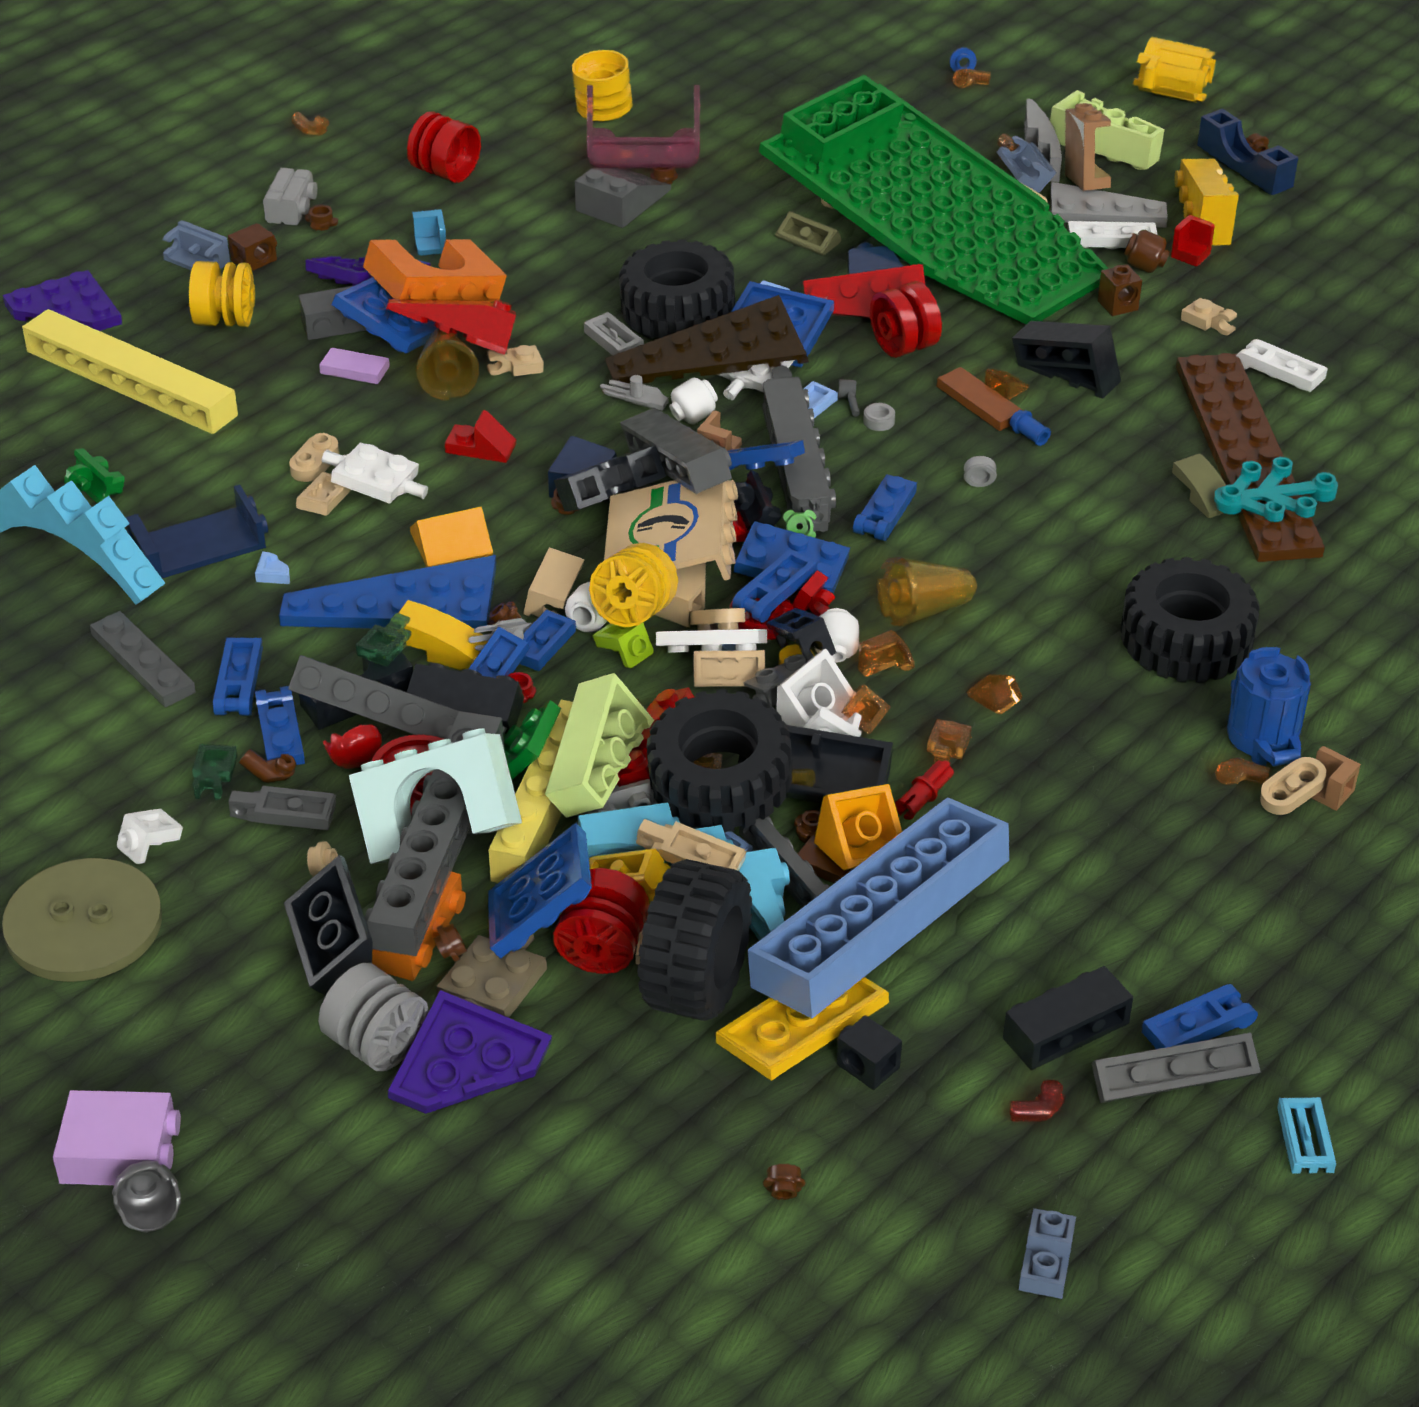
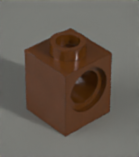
M258 223L228 235L231 261L236 265L239 263H249L253 271L277 260V241L274 234Z
M1128 264L1102 270L1098 302L1111 316L1137 311L1139 309L1142 279Z

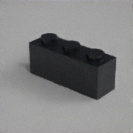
M429 663L428 665L415 664L407 690L410 694L461 712L501 717L503 726L507 728L505 734L512 726L517 725L524 701V694L519 682H516L511 677L498 675L496 678L487 677L471 669H463L462 672L449 670L438 663Z
M1102 966L1092 972L1082 973L1075 980L1058 988H1050L1043 995L1026 1003H1018L1009 1011H1006L1003 1039L1032 1071L1129 1024L1134 997L1105 966Z

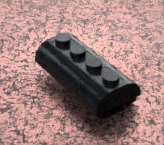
M787 725L791 740L792 783L790 790L786 793V798L822 803L823 797L829 794L888 784L893 755V742ZM739 755L738 764L742 763L747 758Z

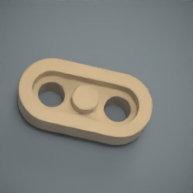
M318 433L308 439L289 461L292 478L300 482L314 481L322 472H325L331 465L322 462L323 453L328 449L339 454L338 440L327 433Z
M745 608L690 611V625H697L698 631L739 630L738 623L745 622Z
M1301 757L1291 762L1263 783L1260 797L1263 808L1276 815L1288 814L1324 788L1326 780L1325 766L1319 760L1311 757ZM1308 779L1310 780V782H1304L1302 780Z

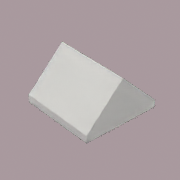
M827 649L821 650L777 687L776 711L787 725L803 727L821 707H824L845 721L855 712L859 713L864 708Z

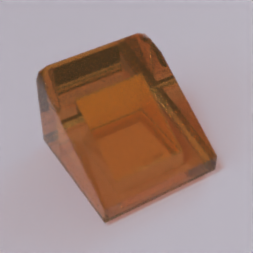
M986 370L985 384L1008 400L1029 387L1028 384L1007 371Z
M989 674L967 691L968 697L997 714H1003L1022 699L1015 676Z
M862 684L852 693L841 713L847 718H850L855 712L860 714L862 717L859 728L870 735L891 706L865 684Z

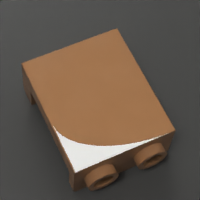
M1088 103L1076 104L1075 108L1066 109L1065 176L1083 191L1111 188V176L1095 164V129L1097 127L1111 126V119Z

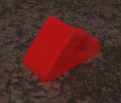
M483 410L474 427L454 425L445 441V453L507 463L516 446V439L488 411Z

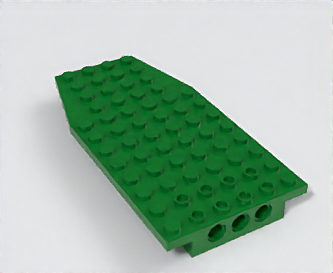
M866 75L847 82L783 115L781 133L760 143V154L910 265L923 264L924 275L1024 324H1028L1030 321H1042L1098 288L1101 271L1109 269L1091 249H1085L1080 244L1081 238L1075 232L1070 233L1064 227L1065 221L1058 214L1053 215L1049 211L1050 205L1042 197L882 84H877Z

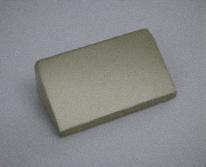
M791 211L788 212L775 233V236L823 256L842 240L836 229Z

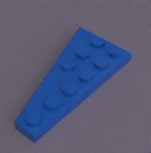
M496 555L284 593L279 614L280 626L393 629V620L407 600L446 613L474 629L479 626L488 625L496 572Z

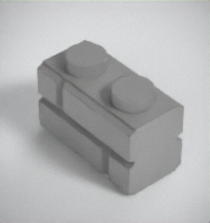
M280 168L263 199L265 220L268 223L281 224L283 222L286 225L297 226L302 216L308 214L310 200H315L317 196V183L313 182L310 170L297 169L295 172L294 169Z

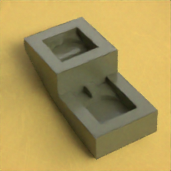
M1201 453L1174 462L1172 473L1191 490L1189 501L1207 518L1223 514L1216 507L1214 495L1218 488L1226 486V484L1210 462Z

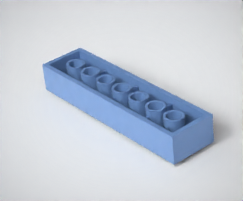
M947 797L748 949L751 988L811 1019L814 1018L1009 861V823Z

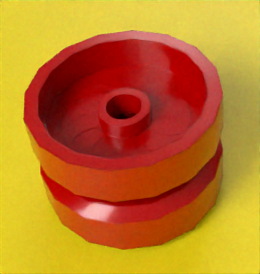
M913 281L903 284L897 289L891 288L873 295L870 303L871 326L876 340L882 350L889 356L898 358L915 351V349L922 350L939 342L942 332L940 310L930 289L922 282Z

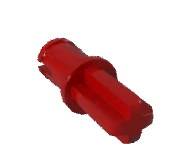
M938 760L923 776L914 778L912 787L895 802L896 810L900 816L908 808L909 811L904 815V818L911 820L927 802H932L938 797V791L954 775V770L950 767L948 761Z

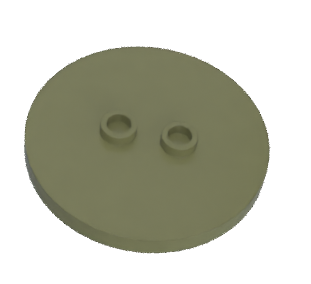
M78 859L49 867L34 875L20 886L5 908L2 928L10 955L25 970L50 980L86 981L115 973L141 957L158 935L162 922V909L155 885L137 868L111 859Z

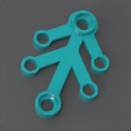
M1277 457L1273 460L1270 474L1261 485L1255 489H1247L1251 482L1260 479L1262 466L1255 461H1246L1242 464L1241 474L1233 485H1226L1215 491L1214 501L1217 509L1225 514H1237L1242 509L1264 516L1268 521L1279 522L1283 520L1285 509L1295 512L1300 517L1310 518L1315 515L1316 500L1330 502L1335 499L1338 483L1334 475L1322 472L1317 474L1312 481L1279 485L1284 478L1291 475L1293 462L1286 457ZM1303 494H1310V496H1311V497L1303 496V497L1298 498L1297 500L1288 497V496H1296V495H1303ZM1258 500H1263V501H1266L1267 503H1266V504H1262V503L1257 502V501H1258Z

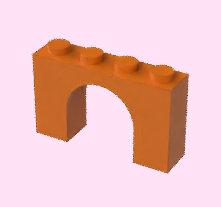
M470 239L445 241L438 264L441 269L418 261L396 240H370L363 264L367 272L394 299L494 302V299L500 300L507 277Z

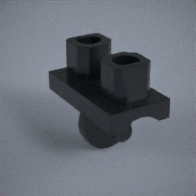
M750 470L747 473L745 483H735L738 491V499L734 500L735 507L739 510L746 529L749 531L754 521L775 526L781 519L782 513L778 507L771 504L773 498L771 488L764 486L759 474Z

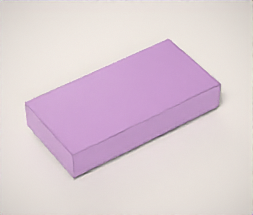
M331 348L319 364L320 374L379 384L390 367L389 358Z

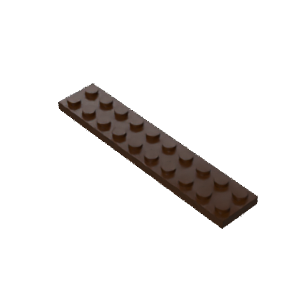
M1237 353L1177 357V372L1223 481L1226 485H1233L1241 474L1242 464L1246 461H1255L1262 466L1260 479L1251 482L1247 489L1258 488L1270 474L1273 460L1277 457H1284L1242 362L1236 356ZM1292 473L1289 477L1284 478L1279 485L1296 483ZM1302 495L1288 497L1297 500L1298 498L1302 497ZM1258 500V501H1257V502H1260V503H1262V504H1266V503H1267L1266 501H1263V500ZM1245 509L1237 513L1257 562L1323 557L1325 546L1312 517L1303 518L1295 512L1285 509L1283 520L1271 522L1265 519L1264 516Z

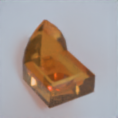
M890 630L859 643L858 670L865 677L894 665L904 671L912 670L915 667L909 647L895 631Z

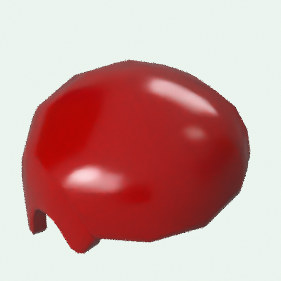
M372 724L359 725L347 731L343 736L336 733L331 734V743L324 740L323 744L335 765L344 769L361 768L362 764L371 762L374 754L382 745V737L376 726Z

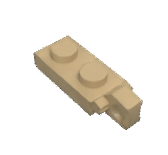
M644 819L637 831L636 844L645 849L656 848L662 858L672 864L688 859L739 871L745 861L747 852L745 849L676 821L674 825L665 824V826Z

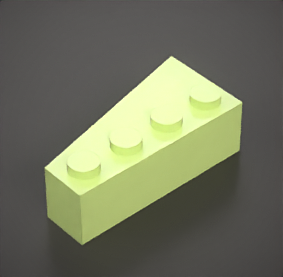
M1078 90L1052 107L1050 122L1054 127L1060 145L1065 146L1066 109L1075 108L1076 104L1088 103L1111 119V126L1097 127L1095 129V153L1106 156L1110 161H1122L1131 164L1133 168L1139 170L1148 169L1159 161L1165 129L1138 117L1128 119L1125 117V111L1118 108L1106 109L1103 107L1104 102L1096 98L1088 101L1084 99L1085 93Z
M615 673L578 684L545 792L549 800L566 818L604 807L619 781L618 773L620 769L627 768L631 761L629 756L631 750L641 744L644 739L641 733L644 729L650 728L654 721Z

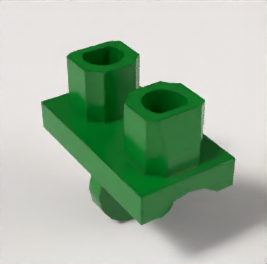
M84 448L74 450L76 465L67 468L64 477L65 484L72 480L80 492L84 491L97 504L110 495L123 492L125 477L119 471L109 472L108 461L102 456L92 457Z

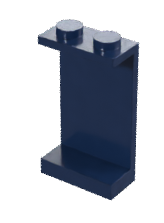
M240 484L234 486L235 508L149 533L138 514L125 517L130 523L126 526L128 534L161 578L266 548L264 534L268 533V525L264 515H258L253 497L251 495L247 496Z

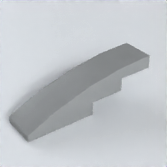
M1026 99L1025 141L1029 144L1031 142L1035 143L1057 173L1049 182H1059L1062 162L1060 142L1046 114L1033 99Z

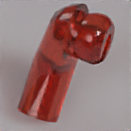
M1046 1080L1041 1084V1094L1034 1100L1010 1101L1011 1122L1045 1121L1050 1119L1064 1104L1063 1085L1057 1080Z

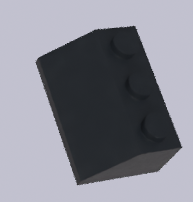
M338 855L284 902L309 986L325 996L336 980L348 969L360 963H372L373 941L346 860L343 856Z

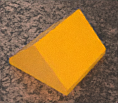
M482 506L418 520L410 527V533L426 567L493 555Z
M879 785L829 794L823 797L814 843L843 870L854 869L902 832L890 785Z

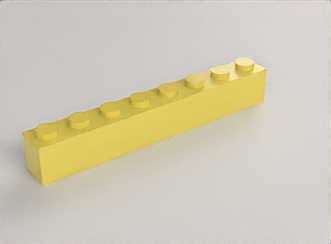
M47 309L22 326L27 352L206 432L214 434L238 416L234 389L50 309Z

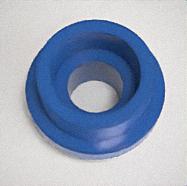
M958 48L950 57V66L957 74H968L976 66V55L969 48ZM962 58H968L966 65H959Z

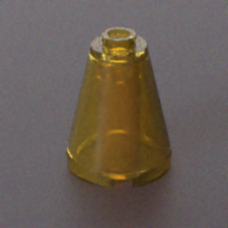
M437 329L428 337L418 358L416 374L422 389L430 396L441 400H450L449 397L467 395L475 387L479 377V363L472 349L453 333L448 334Z
M903 557L888 558L881 567V569H886L884 578L878 579L877 583L878 601L881 611L885 617L890 616L894 622H891L893 626H906L968 603L972 600L977 589L976 579L968 569Z

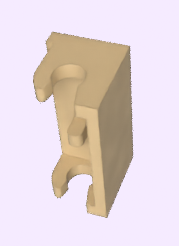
M549 547L528 590L523 614L527 616L532 614L540 617L545 610H548L544 606L546 604L563 609L585 559Z

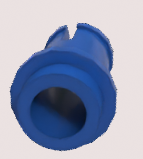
M1027 410L1016 411L1010 419V426H1012L1013 432L1016 434L1022 433L1037 446L1045 444L1051 435L1050 428L1045 427L1032 418L1031 412Z

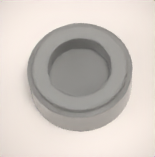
M884 403L871 404L864 409L863 423L871 430H888L895 424V410Z
M972 457L964 464V479L971 486H988L997 477L996 464L989 457Z

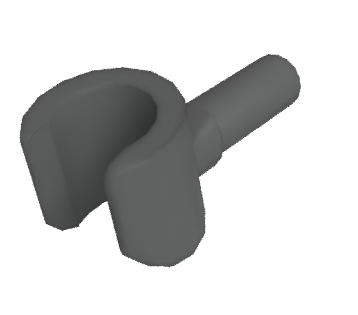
M839 379L838 398H848L852 415L854 417L859 416L860 411L856 401V380Z

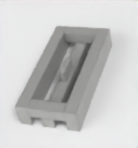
M609 312L584 322V333L611 355L644 344V340Z

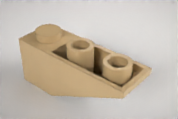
M706 562L676 569L678 576L676 595L670 604L657 612L655 616L686 627L690 626V611L705 609Z

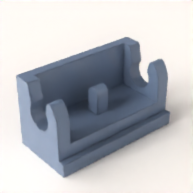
M1013 136L1012 140L1015 144H1018V148L1010 151L1008 148L1001 146L997 153L1020 183L1040 193L1057 172L1035 143L1031 142L1029 144L1022 138Z
M183 220L179 221L178 225L166 233L163 241L171 242L174 239L173 245L163 252L164 260L186 269L192 270L193 264L196 261L217 262L220 269L230 262L227 237Z

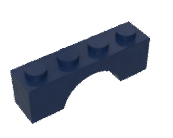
M1223 108L1201 116L1197 146L1226 164L1227 167L1244 176L1248 181L1262 188L1268 194H1278L1294 186L1298 163L1297 156L1280 145L1257 153L1250 147L1244 136L1241 120Z

